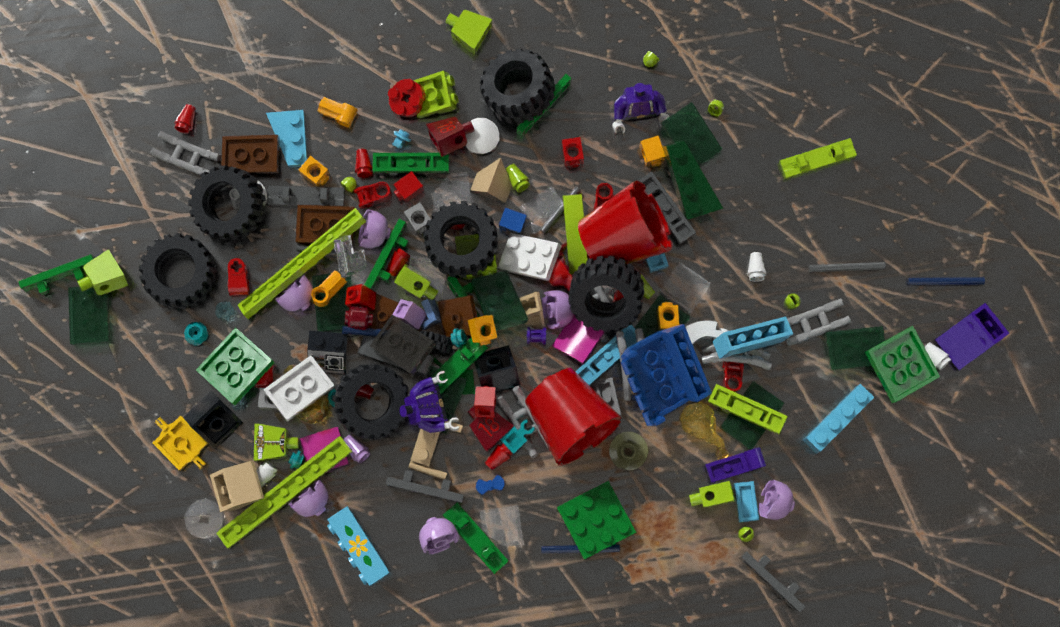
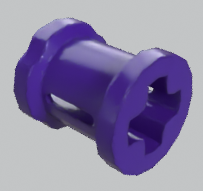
M527 327V345L530 343L546 345V328L540 330Z

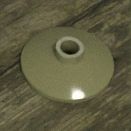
M623 432L612 440L609 447V455L615 466L622 470L631 471L638 469L644 464L648 456V446L639 434ZM626 448L631 449V455L625 454L624 451Z

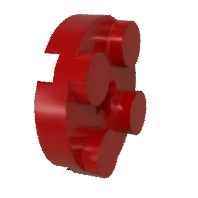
M403 79L398 81L388 91L389 105L397 115L413 117L422 110L426 94L424 88L419 83L411 79ZM406 94L411 96L408 98L409 102L404 101Z

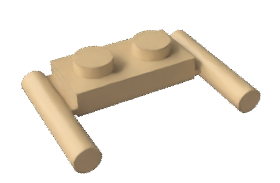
M451 422L453 427L460 426L456 432L461 433L463 425ZM420 429L408 468L446 480L448 473L429 467L440 432L429 433Z

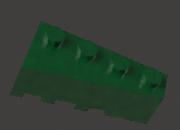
M677 141L662 146L680 209L685 218L689 220L724 209L685 141Z

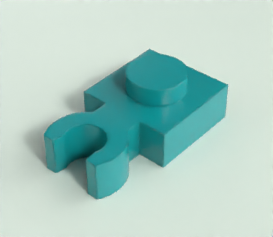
M527 419L522 421L519 430L514 426L500 439L513 454L528 441L525 435L533 433L536 429L535 427H532L530 430L525 429V424L528 423Z

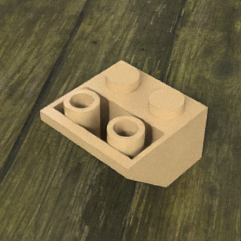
M254 461L227 467L210 474L220 512L235 511L264 498Z

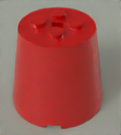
M632 182L579 220V235L590 259L597 260L599 256L604 258L613 256L616 260H619V258L625 260V263L628 265L629 263L666 253L672 249L673 243L668 239V235L671 232L666 218L652 193L649 195L646 193V186L642 182Z
M572 368L563 369L546 377L525 400L528 410L559 466L567 465L584 456L583 451L590 446L593 448L597 447L617 429L621 423L620 419H622Z

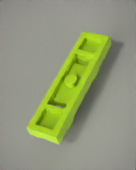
M849 138L780 160L779 164L784 178L789 179L855 158L857 154L852 140ZM831 149H834L835 157H833Z
M716 384L708 400V403L780 435L788 416L718 384Z

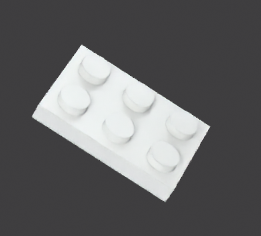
M510 233L498 268L502 271L549 281L561 245L556 242Z
M310 355L266 387L264 392L288 422L334 388L335 385Z

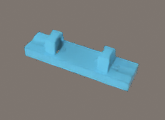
M632 325L622 330L627 348L637 343L636 329ZM615 336L575 371L589 385L620 359L617 337Z

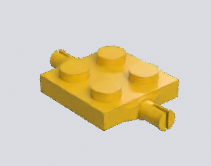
M182 416L169 425L161 417L155 421V424L162 431L153 444L179 471L192 461L199 469L206 465L199 457V454L208 443L190 427Z

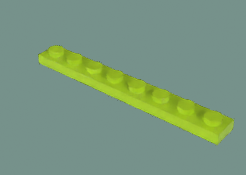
M356 208L353 209L240 302L238 307L247 319L255 315L263 306L271 302L280 292L285 290L297 278H300L308 269L316 265L319 260L367 222Z
M339 436L266 493L263 499L256 501L216 534L227 549H230L353 452L342 436Z

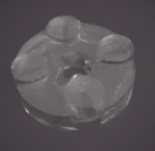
M208 499L193 502L184 515L187 530L193 536L199 538H212L216 536V533L224 525V512H220L218 503ZM202 514L210 516L207 524L200 522Z

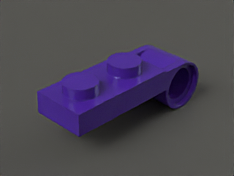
M761 447L705 464L710 483L767 466Z

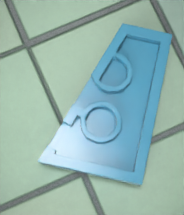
M304 110L266 113L275 135L280 137L279 145L288 167H301L307 160Z

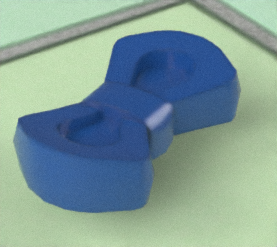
M496 475L493 480L484 481L478 479L476 482V490L481 495L494 489L502 491L505 486V481L500 475Z

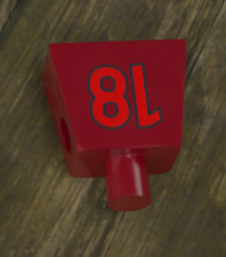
M456 117L426 124L430 140L441 157L467 145L466 135L474 132L471 121L461 124Z
M474 406L467 412L474 419L469 427L486 453L499 443L500 439L514 427L497 412H495V418L475 417Z

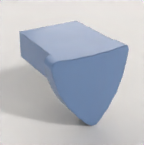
M435 299L422 301L421 303L428 320L422 323L421 327L422 330H426L440 323L441 317Z

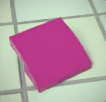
M574 315L571 322L563 328L552 347L584 364L604 335V331H595L593 327L588 328L584 326L583 321L579 322Z
M338 427L299 439L306 462L340 436ZM347 457L332 469L348 465Z

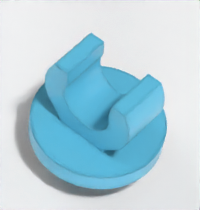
M402 129L399 132L394 131L397 137L392 144L393 146L402 148L405 141H411L409 138L410 134Z

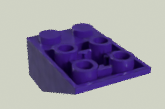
M984 303L936 338L935 341L944 352L949 354L948 357L959 371L1007 336L1009 332L988 305Z

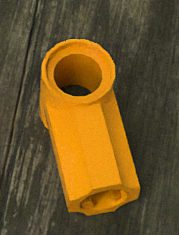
M323 97L317 111L334 119L340 125L350 128L358 109L347 103L340 104Z
M334 271L320 286L313 289L311 294L313 303L318 307H325L347 281L339 272ZM324 293L326 297L320 301L316 299V295Z

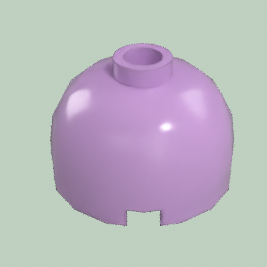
M367 209L363 218H367V222L360 227L358 243H360L359 247L373 249L382 245L384 240L389 238L391 228H388L385 216L379 212Z
M303 275L285 289L283 295L280 292L275 300L287 311H297L299 309L304 311L311 305L310 300L312 298L313 286L308 278Z
M560 290L544 292L546 296L541 299L544 319L547 318L549 322L546 324L547 327L556 329L569 324L574 316L570 310L569 295Z
M318 479V481L316 480L302 491L298 498H293L289 505L301 516H319L326 510L324 506L328 502V490L321 480Z
M776 480L768 481L761 493V496H765L763 504L759 503V514L768 519L779 520L787 516L794 509L793 493L782 482Z
M432 517L428 519L419 532V540L423 552L429 551V554L447 550L450 548L449 544L451 542L457 543L460 538L454 524L444 518Z

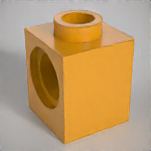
M659 135L640 141L639 147L646 167H657L663 164L665 154Z
M309 156L299 168L300 174L316 187L325 185L330 178L329 170L312 156ZM320 170L318 176H311L312 171Z
M665 302L661 304L662 306H658L659 331L679 325L678 305H673L672 302ZM666 312L671 313L673 320H665L663 314Z
M484 315L468 320L473 343L486 345L492 343V339L498 338L492 315ZM482 326H484V328H485V334H484V335L481 334V327H482Z

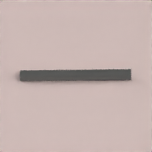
M885 262L808 266L809 273L884 270L886 268Z

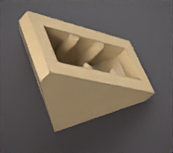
M501 158L476 174L470 191L506 204L512 185Z
M539 292L510 301L513 320H517L535 329L542 330L545 328Z

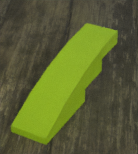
M582 194L563 195L570 274H574L582 263L586 264L587 252L578 231V222L584 217Z

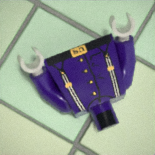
M637 83L634 87L625 88L623 95L614 103V119H616L612 125L614 132L617 134L616 130L618 127H621L622 133L625 132L626 129L622 119L630 120L657 116L658 113L660 114V127L663 128L662 121L667 120L670 126L671 122L669 115L666 114L667 108L664 96L657 90H653L650 84Z
M444 371L437 373L434 378L429 377L417 382L410 390V396L404 399L405 405L401 406L399 410L402 417H409L411 425H418L420 429L429 433L446 431L448 428L451 431H457L460 427H453L451 425V422L459 421L458 418H452L449 423H445L448 419L439 385H435L437 382L442 384L448 380L441 381L439 379V375L445 373Z

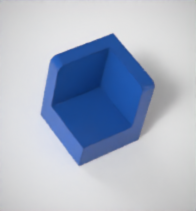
M505 208L499 223V230L506 232L509 229L520 233L527 220V215Z

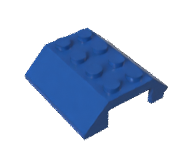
M684 324L655 332L627 348L621 356L622 368L625 375H629L627 380L633 393L636 392L635 399L640 410H643L642 415L647 426H657L666 421L665 417L662 416L686 402H699L712 394Z

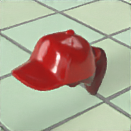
M567 242L561 245L548 282L551 286H563L569 291L572 275L569 273V267L566 265V258L563 254L567 248Z

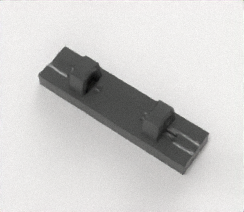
M653 172L639 180L646 186V193L648 195L652 193L666 218L670 232L679 244H682L696 234L693 227Z
M268 186V206H344V187Z
M405 470L403 480L387 477L386 485L463 503L464 495L449 491L451 486L450 480L443 479L441 489L424 486L412 482L414 473Z
M746 551L739 557L796 612H801L806 607L794 596L800 589L795 582L786 589L764 568L771 561L766 555H763L757 561Z

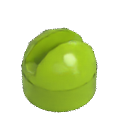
M648 51L643 58V62L647 67H654L660 61L651 51Z
M716 99L711 101L708 106V112L713 116L721 115L724 109L722 101Z
M346 177L340 183L349 193H352L357 186V182L353 177Z
M794 293L789 294L785 298V305L789 309H796L801 303L800 297ZM791 296H793L794 300L796 301V303H797L796 305L794 304L793 300L790 298Z
M748 526L742 527L738 531V537L742 542H750L754 538V531ZM750 530L751 534L743 538L742 535Z

